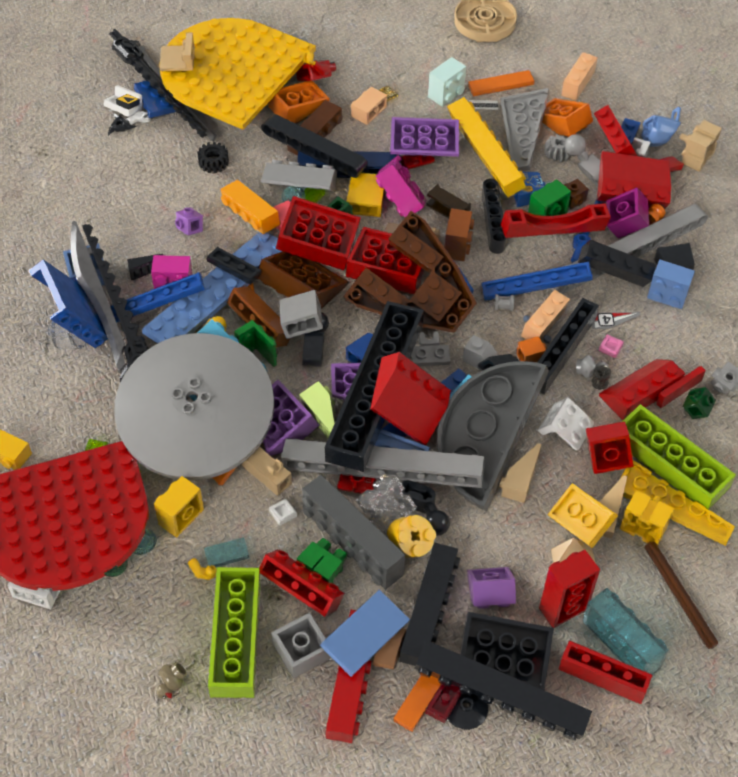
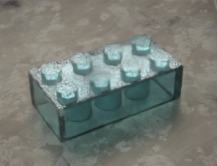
M606 588L588 602L583 622L621 662L652 675L661 669L669 651L666 644L651 632L648 625L642 623L636 617L632 609L627 608L621 602L616 593Z

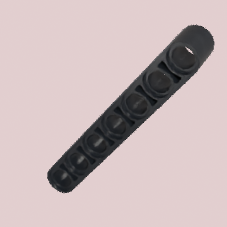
M272 114L261 125L262 131L267 136L326 165L333 166L334 169L353 178H357L368 166V162L363 156L276 114Z

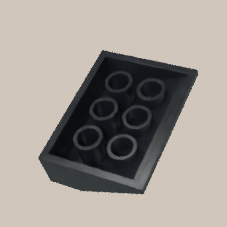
M467 612L460 655L545 690L554 628Z

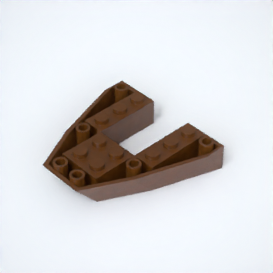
M410 211L390 236L389 243L430 274L413 297L409 300L367 268L364 269L343 297L346 302L358 308L382 315L387 301L424 310V328L454 333L477 303L459 267L428 223L416 213Z

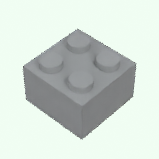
M310 613L271 632L272 644L293 679L331 659L320 647L326 638Z

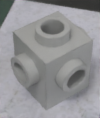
M729 361L722 368L718 367L711 375L714 378L710 384L719 393L727 394L729 391L734 392L738 387V368Z

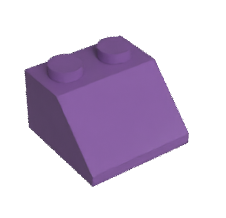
M508 567L467 570L470 598L474 607L477 606V608L485 609L489 608L490 605L508 607L510 604H516L515 578Z

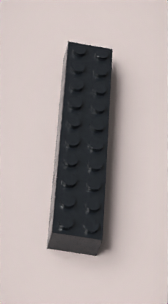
M387 301L324 447L325 462L364 472L385 421L383 417L370 409L381 359L397 352L410 359L423 327L424 310Z

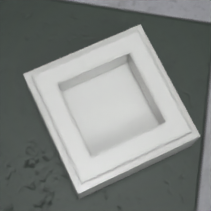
M287 499L269 507V512L279 526L297 517V512Z

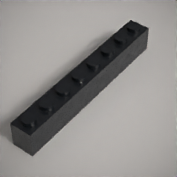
M427 640L414 668L418 670V674L430 678V676L438 678V682L450 687L452 684L459 687V691L471 696L473 693L479 696L480 700L484 703H496L505 712H517L521 714L522 719L529 722L538 721L542 723L543 728L550 731H555V729L561 731L564 737L571 740L580 739L584 736L592 713L589 709Z

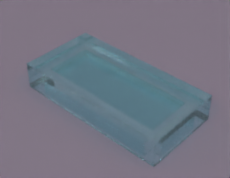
M244 537L204 548L209 566L219 567L249 558Z

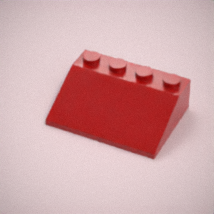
M605 151L601 152L597 201L606 202L611 198L638 188L648 199V208L652 204H659L664 209L667 208L671 199L669 161Z
M293 196L278 236L276 249L344 270L361 217Z
M363 227L347 260L346 277L357 280L364 269L367 268L394 289L415 294L421 282L424 269L390 245L389 238L392 235L391 233Z
M397 352L381 359L370 409L420 444L427 445L448 407L451 390L402 353Z

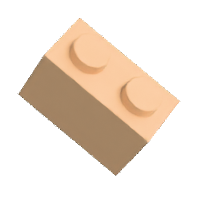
M370 87L357 100L352 102L351 117L368 125L387 107V95Z

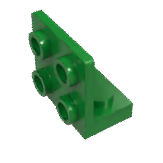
M251 320L234 331L235 338L241 345L251 352L256 349L273 367L277 365L276 341L265 333L261 325H257Z

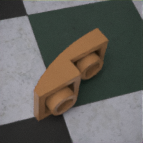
M402 628L375 654L373 666L394 670L406 635L405 628Z

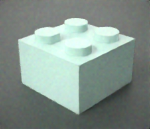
M451 57L431 71L429 74L428 98L443 107L456 96L461 95L465 90L466 66Z

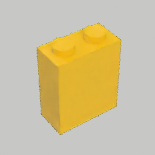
M361 173L357 178L351 177L346 202L352 206L353 215L381 217L385 189L380 188L377 184V174Z

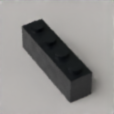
M589 240L582 246L578 263L589 262L590 267L642 287L652 281L656 268L654 263L593 240Z

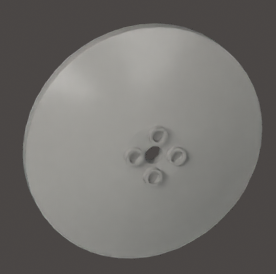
M191 333L179 335L152 346L129 367L117 390L114 409L115 422L126 449L141 465L150 471L177 480L181 476L187 480L208 479L236 468L246 461L261 445L273 419V388L268 373L261 361L240 343L214 334ZM190 395L198 396L193 402L187 401Z

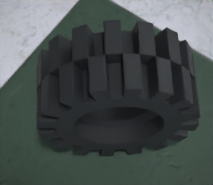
M208 142L207 146L203 144L202 148L200 147L197 152L200 168H203V171L208 170V173H211V171L217 173L216 170L221 172L222 168L225 170L229 164L228 149L225 145L221 146L219 142L218 144L216 142H213V144ZM217 156V158L210 159L209 157Z

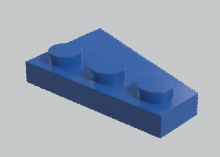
M149 81L135 83L134 90L142 95L143 108L148 111L147 115L149 118L176 112L173 106L165 101V97H161L157 93V89L152 88Z

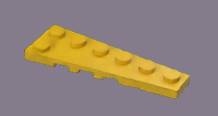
M633 460L634 467L625 469L622 476H627L623 497L631 500L636 490L648 494L651 497V501L654 496H659L662 499L661 502H665L674 508L671 520L726 546L735 528L734 525L706 509L705 506L697 501H691L685 497V493L680 490L676 491L665 480H659L652 475L650 470Z

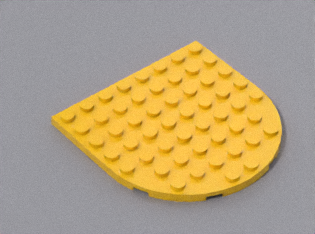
M214 18L183 30L167 44V46H183L186 33H193L195 45L193 70L160 71V75L166 90H169L179 102L244 130L304 64L305 53H314L316 51V45L253 20Z

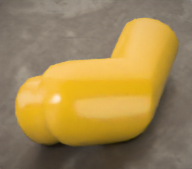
M196 558L188 562V566L196 578L211 580L216 576L217 569L215 566L208 565L206 568L202 567Z

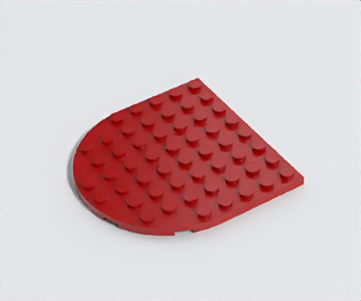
M122 441L0 474V576L15 585L28 589L52 588L53 591L66 590L89 584L104 577L105 572L115 566L119 567L132 555L145 534L147 520H149V506L137 460L129 453Z

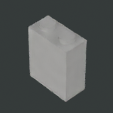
M315 290L280 300V321L286 339L323 329L321 305Z

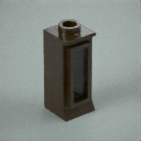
M439 184L427 193V196L431 199L426 203V206L448 219L451 208L470 211L471 203L467 204L460 198L440 188Z

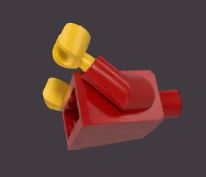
M305 53L304 64L296 72L297 81H313L331 77L332 72L336 71V64L329 60L313 61L314 54Z

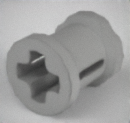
M495 294L494 310L509 309L513 311L514 295L509 297Z

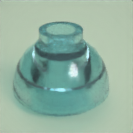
M288 186L282 192V202L288 200L291 202L293 196L305 199V192L300 187Z
M145 527V534L133 552L134 554L144 555L153 550L157 539L151 529Z

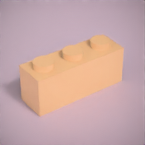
M584 52L581 54L563 82L561 96L575 101L578 99L595 73L598 57Z
M554 290L526 322L521 337L527 340L539 336L542 340L564 314L570 299Z

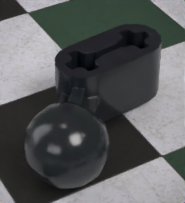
M321 312L323 329L306 333L304 336L303 366L322 367L325 331L329 326L328 317L323 312Z
M406 480L401 482L399 485V502L403 506L426 513L425 519L432 525L436 536L445 534L450 527V520L445 512L437 510L435 491L430 487Z

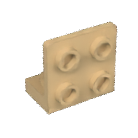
M186 33L183 46H162L160 71L193 70L195 53L193 33Z

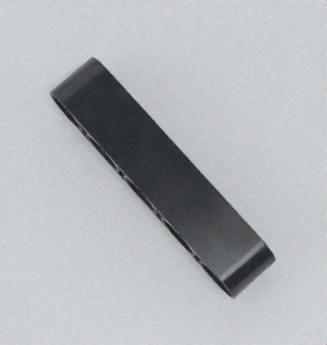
M486 179L483 182L482 203L488 246L492 253L500 254L505 249L506 238L501 227L503 211L499 184L494 179Z

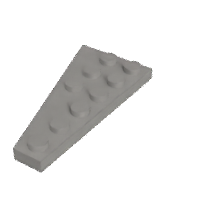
M549 88L500 98L511 161L514 160L516 162L518 171H527L531 168L549 96Z

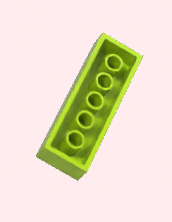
M641 404L623 420L629 432L632 456L677 490L685 493V496L693 502L697 501L709 510L731 488L736 476L735 473Z
M217 567L208 680L210 698H254L261 581L259 568Z

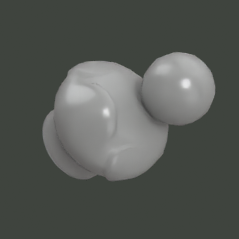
M586 355L583 359H577L576 362L577 374H583L585 378H591L595 371L599 374H605L609 369L606 362L601 361L596 364L594 358L590 355Z

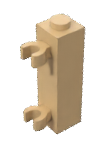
M260 447L246 461L240 464L277 496L292 484L291 473L283 467V463L278 459L272 458Z

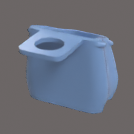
M677 107L672 111L671 119L653 115L645 120L642 124V139L649 141L650 147L666 144L680 126L681 108Z

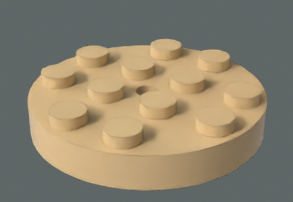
M461 0L457 4L454 14V23L458 31L476 42H498L506 38L514 31L517 20L516 9L508 0Z

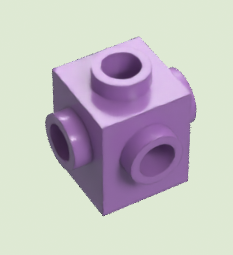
M190 207L177 211L176 228L188 236L203 232V215Z

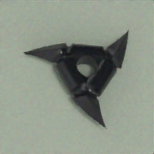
M114 114L115 120L111 127H109L108 136L114 131L129 130L137 127V125H129L123 117Z

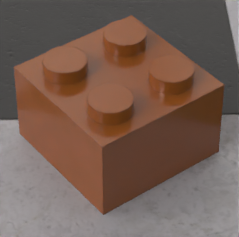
M451 208L444 248L453 260L465 262L466 255L470 254L471 244L468 243H471L473 238V231L470 230H473L475 219H472V211Z

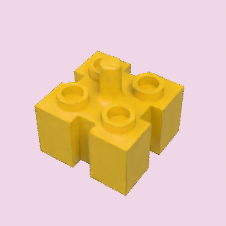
M636 490L626 507L620 530L632 536L636 534L642 537V541L646 543L654 541L658 546L668 527L674 508L665 502H661L662 499L659 496H654L651 501V497L648 494Z

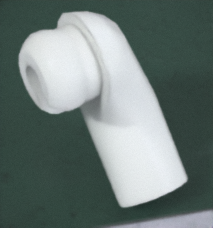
M138 111L126 118V121L129 125H133L136 122L147 123L151 118L148 117V112Z

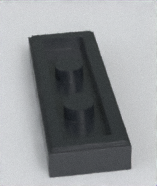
M216 247L207 256V262L250 285L261 275V269L219 247Z

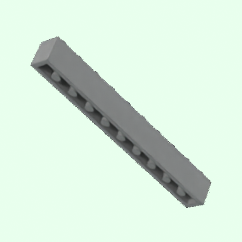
M286 439L281 456L283 467L287 470L353 475L400 481L409 480L413 482L482 488L484 475V456L418 451L416 449L407 450L374 446L364 472L325 462L324 447L327 442Z

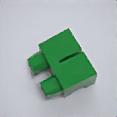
M322 538L317 543L312 541L297 557V561L302 562L310 571L320 574L322 579L328 583H333L335 577L343 571V564L347 558V553L342 549H337L334 554L328 552L331 549V543Z

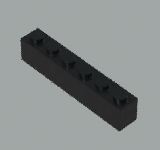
M582 298L537 363L547 365L549 372L540 393L545 394L586 335L596 320L599 305Z
M434 542L400 651V662L415 666L425 641L437 642L439 630H436L438 623L442 624L445 612L442 611L443 605H448L450 593H447L449 587L454 585L456 575L452 574L454 569L458 570L461 560L460 557H457L458 548Z

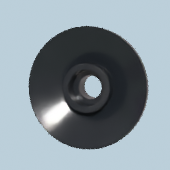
M462 693L448 721L455 727L464 730L477 728L487 717L488 704L482 702L480 697L473 693L471 696ZM463 703H469L471 706L469 708H465L463 706Z

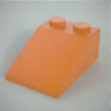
M306 81L282 87L269 101L268 107L274 114L297 123L313 113L325 100L329 101L330 98L313 81Z
M557 98L546 104L542 120L543 124L557 134L566 137L587 128V125L593 122L589 103Z

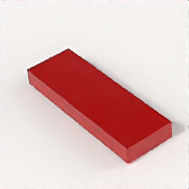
M699 366L661 391L656 404L663 408L703 380L706 370Z

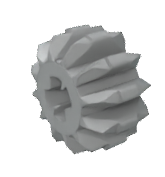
M558 134L555 137L550 136L545 142L544 150L548 159L562 162V160L567 161L571 157L565 149V142L568 138H564V135L558 136Z

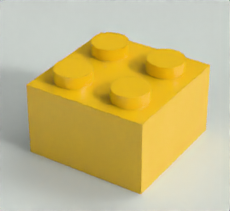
M183 476L174 481L163 495L157 497L154 503L158 525L177 538L204 510L201 489Z

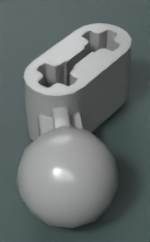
M574 134L569 136L565 142L566 152L579 158L581 161L578 163L579 169L598 186L600 160L592 153L588 155L585 150L586 141L581 135Z

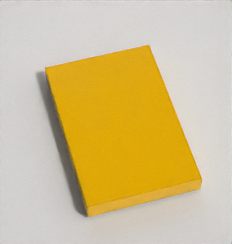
M573 483L547 514L551 519L591 548L596 545L618 517L616 513Z

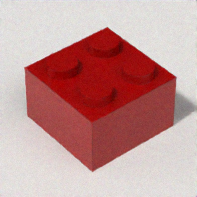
M625 421L585 429L594 474L634 467L630 436Z

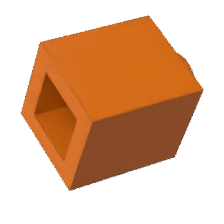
M537 336L518 342L516 354L520 361L537 363L547 347Z

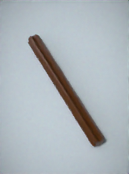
M654 541L648 542L644 546L646 552L707 649L715 648L718 645L716 637Z

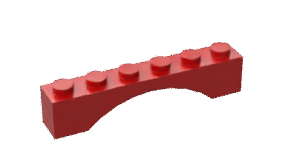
M591 204L574 212L557 216L534 215L523 209L505 210L501 227L505 238L605 231L611 216L606 204Z

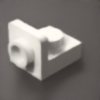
M634 138L632 147L637 156L647 157L650 147L649 141Z

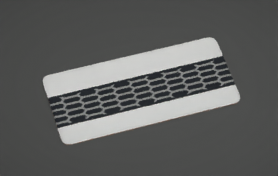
M469 100V102H472L475 110H498V101Z

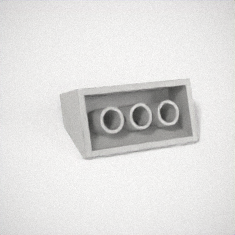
M272 160V163H266L261 183L335 191L337 170L329 165H323V168H316V164L306 163L305 167L299 166L298 162H289V165L282 164V161Z

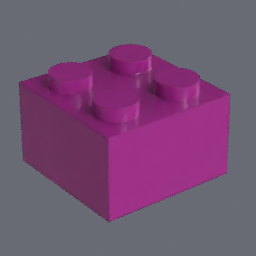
M638 188L606 201L611 216L607 227L617 238L649 226L648 199Z

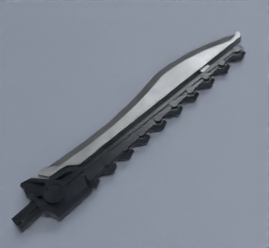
M113 29V32L109 33L114 40L112 50H115L125 63L134 66V69L141 73L146 81L150 82L152 88L157 89V93L161 97H165V101L170 103L169 105H172L177 113L181 114L183 120L188 121L189 126L197 130V134L200 137L204 138V136H207L211 141H215L217 135L205 113L176 100L173 94L166 90L161 79L160 69L145 52V48L140 46L139 41L129 40L116 29Z
M72 221L71 257L75 275L102 322L118 373L121 374V382L133 362L149 348L145 339L142 336H137L139 326L136 323H131L133 313L130 310H125L127 300L119 298L121 288L118 285H113L116 276L113 273H108L110 263L102 261L104 251L101 248H96L99 241L98 238L90 236L93 227L90 224L82 225L83 232L90 246L87 248L77 222ZM91 255L94 256L99 272L101 274V277L103 279V282L105 284V287L107 289V292L109 294V297L119 319L120 325L128 342L126 347L121 336V333L119 331V328L117 326V323L115 321V318L113 316L110 305L108 303V300L106 298V295L104 293V290L102 288V285L100 283V280L98 278V275L96 273L93 262L91 260ZM123 352H125V356L128 363L127 365H125L124 358L122 355Z

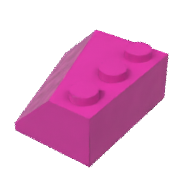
M398 155L380 169L376 175V182L380 188L386 190V196L390 202L396 204V209L400 216L406 217L410 211L416 213L421 210L427 200L416 182L410 180V172L407 168L401 166L400 161L402 159Z

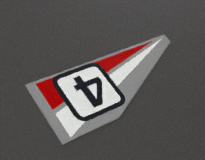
M640 312L597 313L592 328L610 329L639 316Z

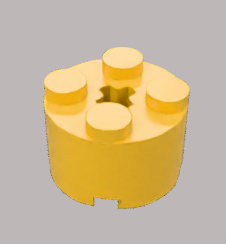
M419 515L398 518L389 525L387 530L388 539L405 554V558L420 557L427 554L436 538V532L430 522Z

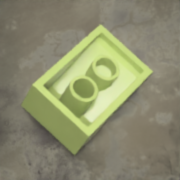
M318 381L299 395L303 406L319 424L318 428L328 439L337 419L333 406L335 402L331 397L332 393L326 385L323 387Z

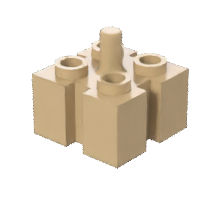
M703 120L700 125H696L692 135L682 133L679 139L687 144L682 152V163L700 172L706 161L715 153L717 140L720 137L722 128Z

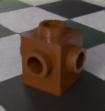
M578 178L564 184L571 191L568 208L572 209L580 206L587 200L589 189Z

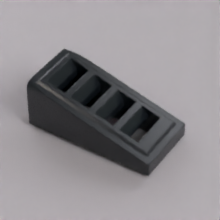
M153 255L127 259L131 280L151 274Z

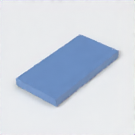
M378 590L327 637L320 647L352 677L410 619L386 595Z

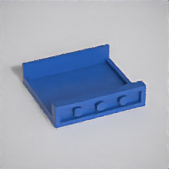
M44 259L29 270L32 277L47 286L51 291L59 309L50 317L52 321L94 348L108 340L102 322L81 285Z

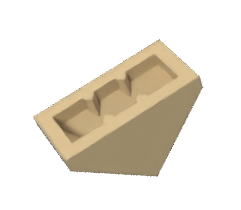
M572 538L551 549L553 563L556 561L562 562L573 552L579 553L583 550H586L594 560L593 550L584 542Z

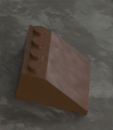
M284 251L261 259L259 266L261 275L257 278L263 284L272 287L277 293L286 297L315 290L321 309L349 283L315 261Z

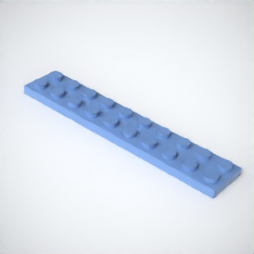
M259 232L232 255L259 268L261 259L282 251L276 249L277 237L268 232L265 234ZM216 267L203 278L205 290L176 300L143 327L142 333L156 343L179 335L194 333L227 305L233 288L247 287L249 284Z

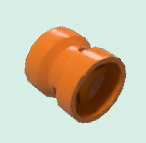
M652 204L649 207V225L664 218L666 212L661 205Z

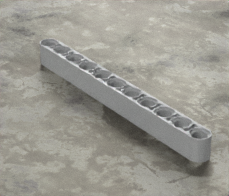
M693 204L608 246L639 257L702 226L707 221L708 215L697 204ZM578 260L569 265L579 264ZM591 268L593 279L605 274ZM588 281L549 288L551 292L557 290L564 294Z

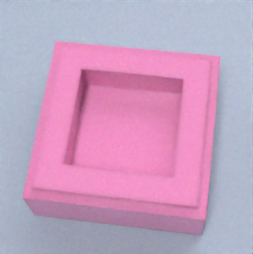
M607 334L599 347V351L616 358L624 341Z

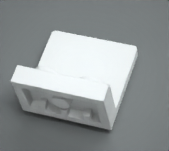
M567 397L553 404L538 432L542 435L556 432L574 450H579L587 437L585 429L592 428L594 421Z
M11 582L7 585L13 598L50 610L61 591H53L52 588L33 590Z

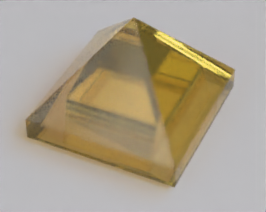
M389 85L379 89V91L387 95V101L398 97V94Z

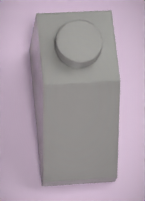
M473 335L464 347L463 362L482 370L478 367L480 362L488 357L498 356L499 354L489 342Z

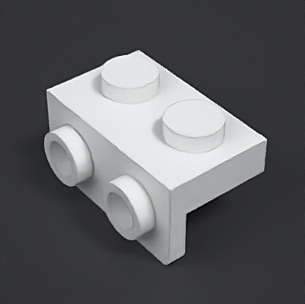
M117 85L115 86V95L104 99V106L112 111L122 113L124 116H131L142 110V95ZM129 94L139 98L140 104L128 110L117 105L116 99Z

